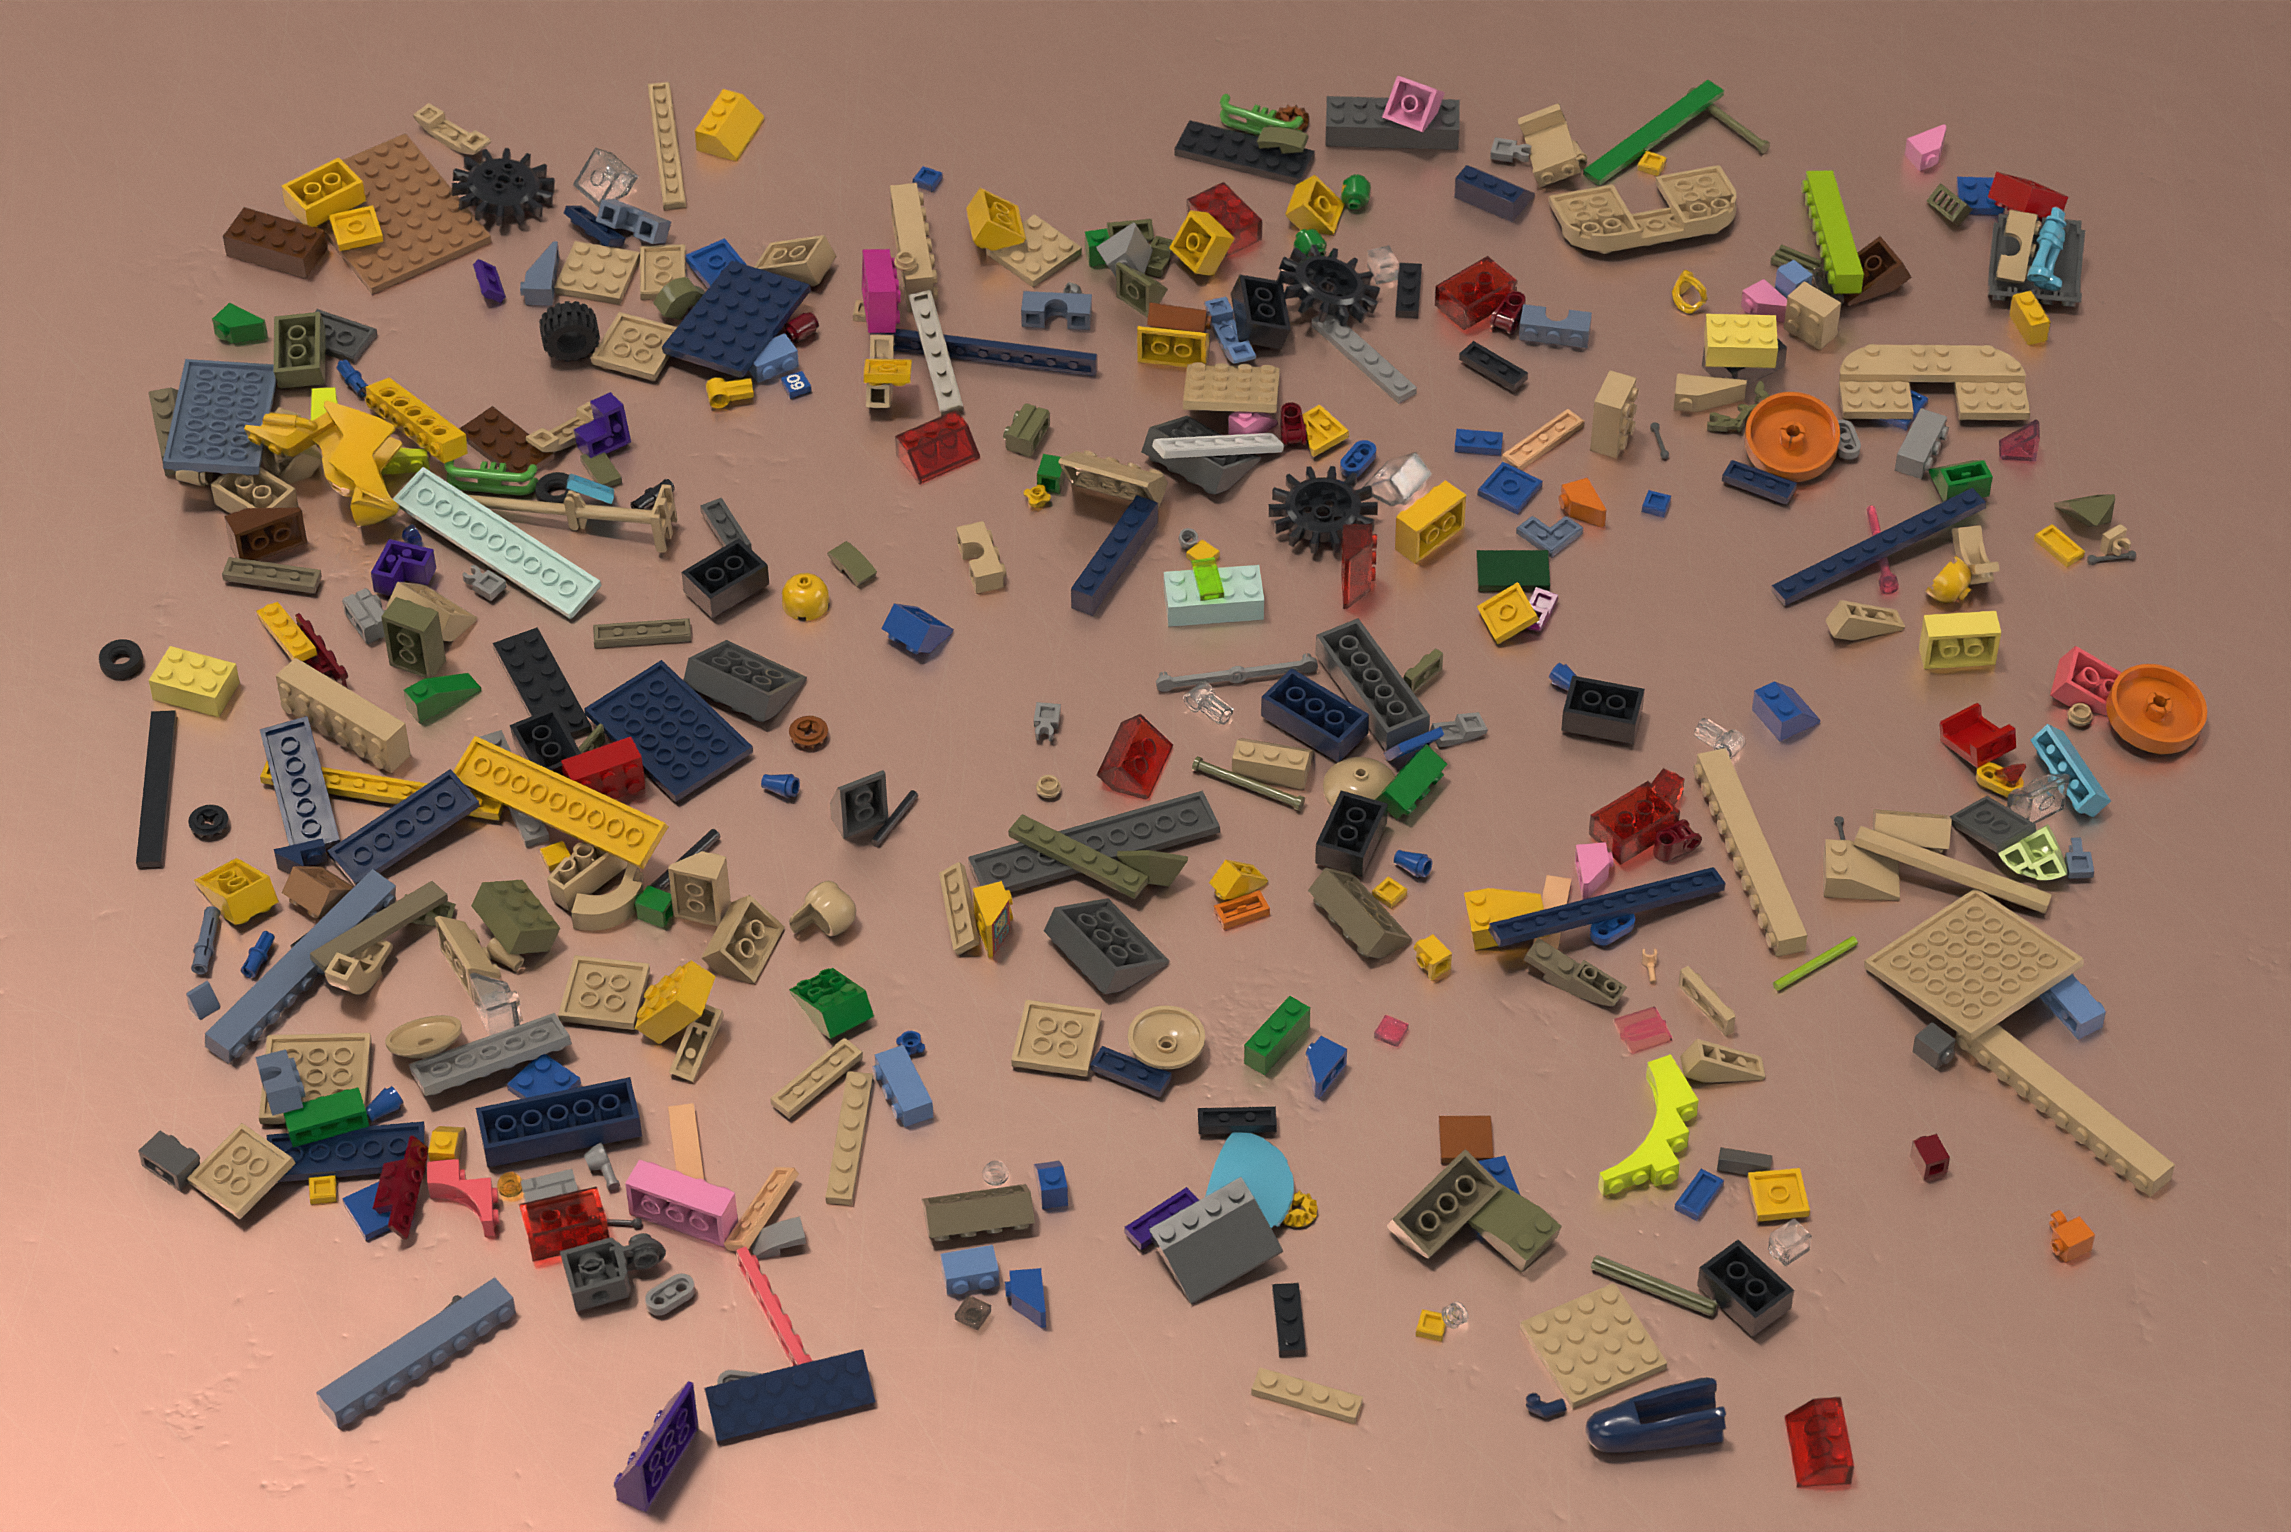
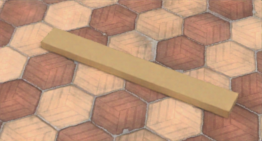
M670 82L648 84L664 210L686 208Z
M1860 826L1854 841L1855 846L2041 913H2046L2052 894L1863 826Z

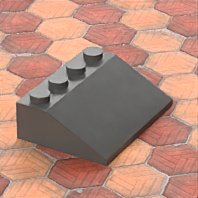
M1189 416L1149 427L1141 451L1149 456L1151 461L1165 465L1169 471L1179 473L1186 477L1185 479L1188 482L1200 485L1210 494L1227 491L1261 459L1256 454L1163 459L1152 447L1154 439L1221 435Z
M725 640L688 658L683 681L696 693H703L711 697L715 702L729 705L734 711L744 712L752 716V719L764 722L780 712L806 682L807 677Z
M1109 898L1054 907L1044 929V932L1051 938L1052 942L1104 994L1124 991L1169 963L1165 955Z
M1242 1177L1149 1229L1152 1242L1191 1305L1283 1252L1275 1234Z

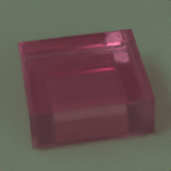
M1385 1015L1374 1032V1038L1398 1047L1408 1031L1409 1024Z

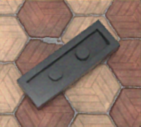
M722 497L700 505L702 515L723 547L740 538L752 550L751 542Z

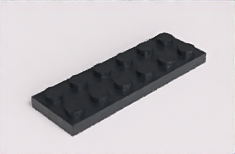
M1189 120L1174 149V155L1297 185L1304 180L1315 158V151L1304 148L1303 152L1282 154L1280 147L1259 148L1257 144L1259 137Z
M538 627L493 643V649L530 717L555 707L573 739L592 732V726Z

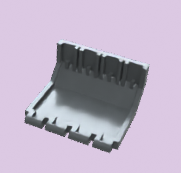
M1999 214L1998 223L1993 222L1988 271V295H1993L1992 300L2006 301L2007 297L2032 291L2036 299H2039V304L2052 305L2054 300L2062 301L2061 306L2075 307L2076 302L2080 303L2082 299L2080 279L2085 230H2081L2082 221L2065 219L2067 223L2066 227L2063 228L2065 230V242H2063V250H2060L2053 269V275L2062 280V287L2059 291H2049L2035 286L2034 282L2025 279L2023 285L1995 280L2000 256H2014L2020 251L2018 240L2004 235L2008 214ZM2042 217V224L2039 226L2038 235L2033 234L2032 243L2036 244L2033 257H2029L2027 266H2032L2039 250L2040 244L2037 242V239L2040 236V230L2045 224V217Z

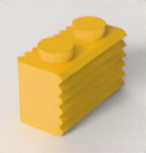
M2027 291L2013 295L2009 317H2011V320L2019 329L2018 332H2021L2020 335H2022L2026 344L2032 345L2047 341L2051 322L2033 292Z

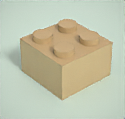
M1804 281L1787 296L1784 329L1821 350L1837 336L1841 302Z

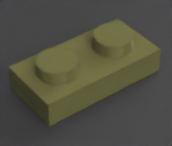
M1435 648L1429 655H1424L1415 667L1409 668L1406 671L1403 679L1413 693L1417 692L1442 670L1443 653Z

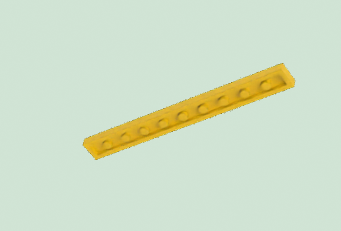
M266 761L260 775V780L263 784L273 785L268 761ZM321 767L328 794L398 804L428 784ZM469 790L479 801L480 807L467 816L492 820L500 819L505 805L476 791Z

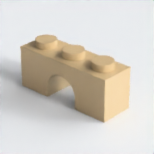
M2014 210L2009 211L2004 235L2017 239L2020 244V251L2014 256H2000L1995 280L2023 285L2025 279H2027L2028 271L2031 267L2027 266L2029 257L2034 256L2036 244L2032 243L2033 234L2038 235L2040 221H2036V214Z
M984 521L956 527L957 546L962 559L977 558L969 561V576L976 594L1003 588V578L1007 576L1004 563L999 562L1000 554L998 547H993L991 530L986 529Z

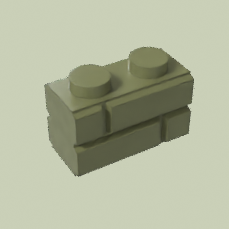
M1027 403L1023 405L1020 411L1017 410L1013 416L1011 427L1007 426L1004 430L1003 439L1006 442V449L1015 453L1019 452L1021 455L1028 457L1032 456L1050 426L1049 410L1041 407L1036 408V406Z

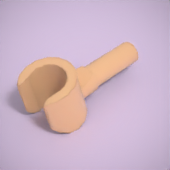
M1653 948V955H1647L1645 949H1643L1642 964L1649 971L1650 983L1654 984L1656 983L1655 965L1657 964V949Z

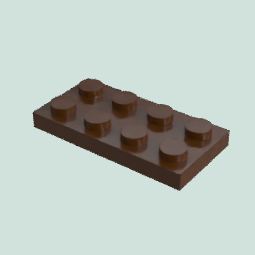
M493 406L459 428L466 434L467 444L489 461L496 462L498 468L500 463H506L505 472L523 473L532 464L537 466L538 471L555 460L553 452H542L527 442L526 436L530 434Z

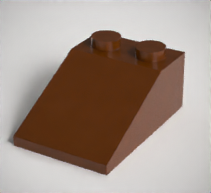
M1879 236L1857 252L1864 273L1861 293H1842L1839 295L1848 306L1893 292L1912 277L1899 257L1884 239Z
M300 507L246 508L224 516L230 548L236 558L260 561L308 543Z

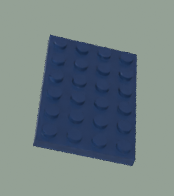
M731 260L662 345V351L664 354L743 378L764 348L777 335L811 292L810 284Z
M662 660L584 708L585 715L596 726L603 724L604 734L613 742L628 737L632 738L642 756L643 771L675 802L753 753V746Z

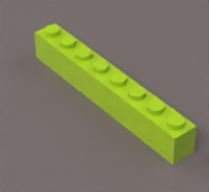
M1833 170L1806 171V178L1802 180L1801 190L1802 193H1805V205L1809 206V219H1813L1812 228L1813 232H1816V243L1820 245V257L1824 258V271H1828V284L1832 285L1834 294L1861 293L1864 273Z

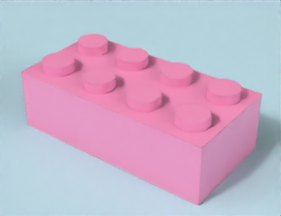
M642 1160L638 1161L625 1183L629 1214L722 1247H725L724 1242L738 1223L735 1192L726 1187H718L707 1183L703 1179H695L683 1175L679 1171H671L660 1167L656 1163H648Z

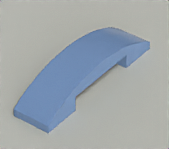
M1227 297L1205 301L1204 305L1209 312L1208 316H1212L1211 326L1229 361L1235 364L1256 359L1249 341L1238 342L1233 309Z

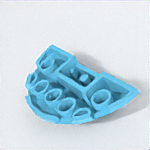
M1233 1132L1226 1140L1216 1160L1206 1196L1242 1177L1270 1227L1272 1228L1274 1225L1279 1227L1291 1207L1294 1196V1178L1288 1161L1277 1147L1264 1138L1252 1133Z

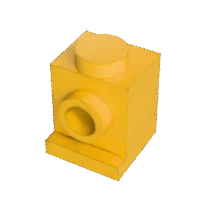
M1433 934L1416 942L1413 947L1416 952V961L1421 968H1425L1428 971V978L1431 981L1451 969L1452 953Z

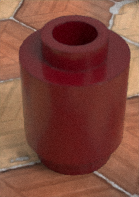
M802 313L785 324L784 334L787 335L790 341L799 343L816 332L819 322L813 313Z

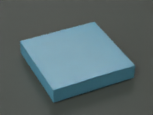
M572 473L568 477L567 489L612 504L614 488Z

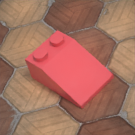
M2075 646L2059 659L2050 696L2069 707L2077 703H2084L2090 707L2091 712L2107 716L2106 700L2116 678L2122 672Z

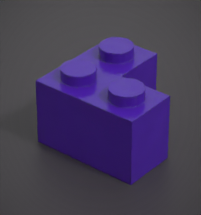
M611 392L590 401L594 420L574 429L577 448L583 454H587L589 458H592L603 452L607 454L631 443L624 405Z
M389 539L371 571L374 592L391 596L397 582H405V580L428 585L437 569L434 549Z

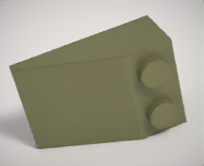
M1499 1183L1502 1188L1467 1223L1519 1271L1523 1272L1558 1237L1562 1226L1541 1207Z

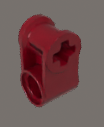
M1519 291L1509 292L1499 307L1494 310L1490 326L1493 328L1497 326L1507 330V333L1512 335L1521 321L1523 304H1526L1525 295Z
M1285 403L1281 407L1280 418L1282 443L1284 446L1292 443L1306 445V427L1303 422L1302 409L1297 403Z
M1686 819L1679 820L1675 824L1656 833L1653 855L1662 862L1671 861L1684 853L1695 850L1700 845L1702 836L1699 833H1695L1689 827L1690 823Z

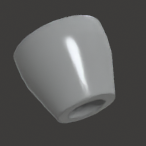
M603 1144L595 1145L584 1155L590 1171L602 1170L607 1183V1189L614 1190L620 1186V1183L615 1177Z

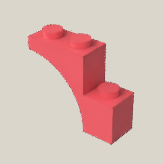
M459 1159L427 1162V1184L430 1199H448L463 1204L473 1211L483 1226L484 1237L495 1236V1225H499V1211L494 1209V1204L499 1203L498 1188L492 1187L491 1177L466 1180L465 1169H460Z

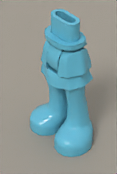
M2055 207L2052 208L2051 216H2047L2045 224L2040 230V236L2037 239L2040 247L2027 275V279L2034 282L2035 286L2049 291H2059L2062 287V280L2053 275V269L2060 250H2063V242H2065V230L2063 228L2067 224L2064 221L2065 213Z

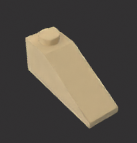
M1677 374L1673 410L1699 412L1745 400L1747 380Z
M1843 600L1839 601L1825 619L1831 634L1838 639L1857 640L1902 631L1905 628L1895 609Z
M706 1004L702 1016L688 1025L669 1071L670 1074L694 1082L724 1017L722 1010Z
M1696 1039L1680 1056L1684 1077L1705 1083L1756 1081L1765 1078L1761 1056Z

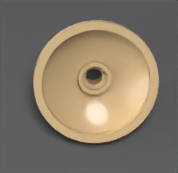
M1366 757L1348 758L1336 763L1328 770L1323 781V792L1326 800L1332 807L1341 790L1375 800L1393 780L1395 775L1389 767L1375 759Z
M1167 1005L1156 1006L1141 1012L1134 1018L1128 1030V1045L1133 1055L1142 1063L1158 1069H1176L1190 1064L1201 1054L1205 1045V1030L1200 1020L1183 1008Z
M437 1015L419 1018L391 1031L385 1039L386 1047L390 1052L398 1056L425 1059L441 1053L454 1043L462 1032V1025L460 1020L453 1016Z

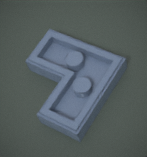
M1531 516L1516 528V534L1539 550H1548V556L1552 558L1582 535L1584 528L1568 516L1563 517L1552 527H1548L1534 516Z

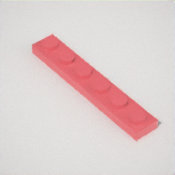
M746 1246L736 1250L738 1267L791 1365L795 1366L811 1362L810 1355H805L802 1351L803 1344L798 1334L794 1335L791 1330L792 1323L789 1316L782 1314L780 1310L782 1306L777 1294L772 1295L769 1290L771 1285L766 1274L761 1275L759 1271L760 1264L756 1255H751Z

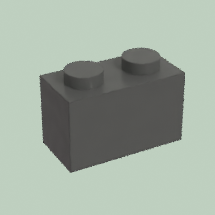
M161 1130L138 1150L142 1166L178 1191H181L189 1184L186 1178L200 1165V1156L194 1149L186 1148L180 1144L176 1137L173 1135L168 1136Z

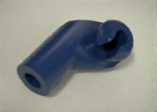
M1530 1393L1526 1397L1528 1411L1543 1418L1567 1410L1565 1401L1562 1398L1546 1403L1541 1401V1397L1537 1393Z

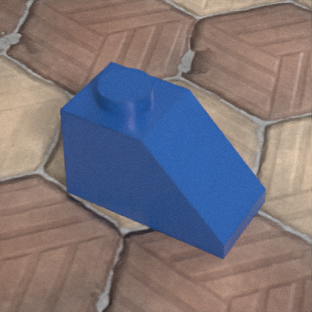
M1320 1036L1315 1043H1311L1305 1053L1308 1075L1314 1096L1318 1099L1321 1098L1347 1065V1048L1323 1036Z
M1060 1160L1034 1164L1042 1209L1068 1206V1187L1064 1167Z
M1041 1268L1010 1270V1281L1005 1282L1006 1298L1011 1297L1012 1308L1040 1328H1045L1046 1311Z

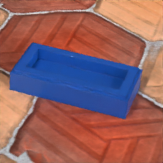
M1701 1168L1675 1203L1674 1210L1698 1221L1723 1187L1724 1180Z

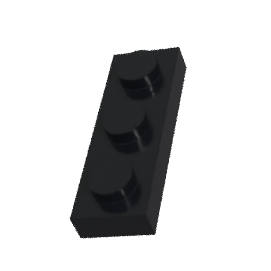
M1399 263L1395 317L1418 318L1422 264Z
M1475 341L1459 353L1460 361L1513 392L1528 379V372Z
M1276 1106L1198 1108V1134L1277 1132Z
M1299 1283L1272 1284L1279 1357L1306 1355Z

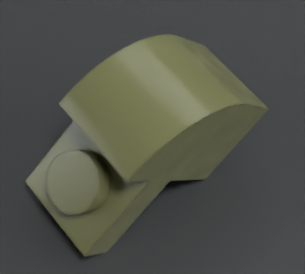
M681 277L667 283L653 303L664 317L681 320L688 307H694L705 291L698 286H694L688 277Z

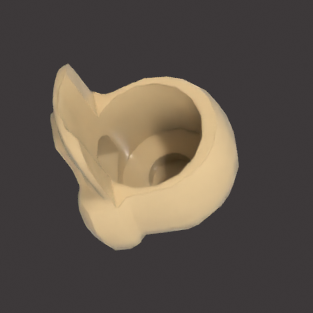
M830 880L824 881L806 894L805 903L793 913L789 920V925L793 933H798L811 923H815L828 936H837L854 922L856 906L851 897L841 890L835 882Z

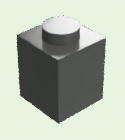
M1931 1022L1915 1036L1912 1052L1934 1069H1937L1943 1063H1949L1954 1057L1956 1040Z

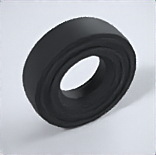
M554 472L540 478L535 488L537 501L564 504V500L570 490L566 488L569 475L562 472ZM553 487H563L566 489L565 493L558 496L548 494V490Z
M119 639L111 641L99 653L100 668L105 675L114 679L131 677L143 665L142 650L138 644L131 640ZM119 654L130 656L129 661L123 664H114L112 658Z

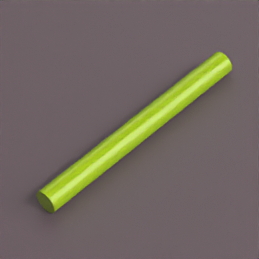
M1851 936L1773 982L1774 988L1779 991L1858 945L1857 939Z

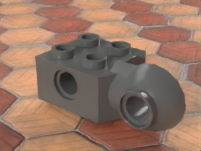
M641 1233L630 1238L629 1245L622 1246L611 1237L560 1251L576 1312L628 1298L631 1286L627 1272L648 1269L657 1265L666 1255L664 1246L649 1234Z

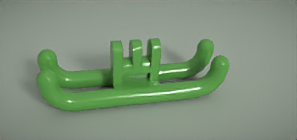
M1224 94L1220 100L1222 108L1220 119L1226 126L1260 136L1263 127H1282L1295 130L1303 123L1301 116H1297L1291 122L1275 119L1276 110L1272 109L1268 114L1269 108L1263 107L1260 112V105H1255L1252 111L1230 105V96L1228 94ZM1232 114L1245 118L1247 123L1232 119L1228 115Z
M454 460L444 465L447 471L446 481L462 491L525 496L535 491L538 482L537 478H533L537 473V466L534 464L530 465L527 471L523 473L505 472L506 463H500L499 469H497V463L491 462L490 468H488L487 461H482L480 469L455 467ZM456 477L474 478L478 480V483L456 480ZM530 480L526 486L502 485V481L526 482Z

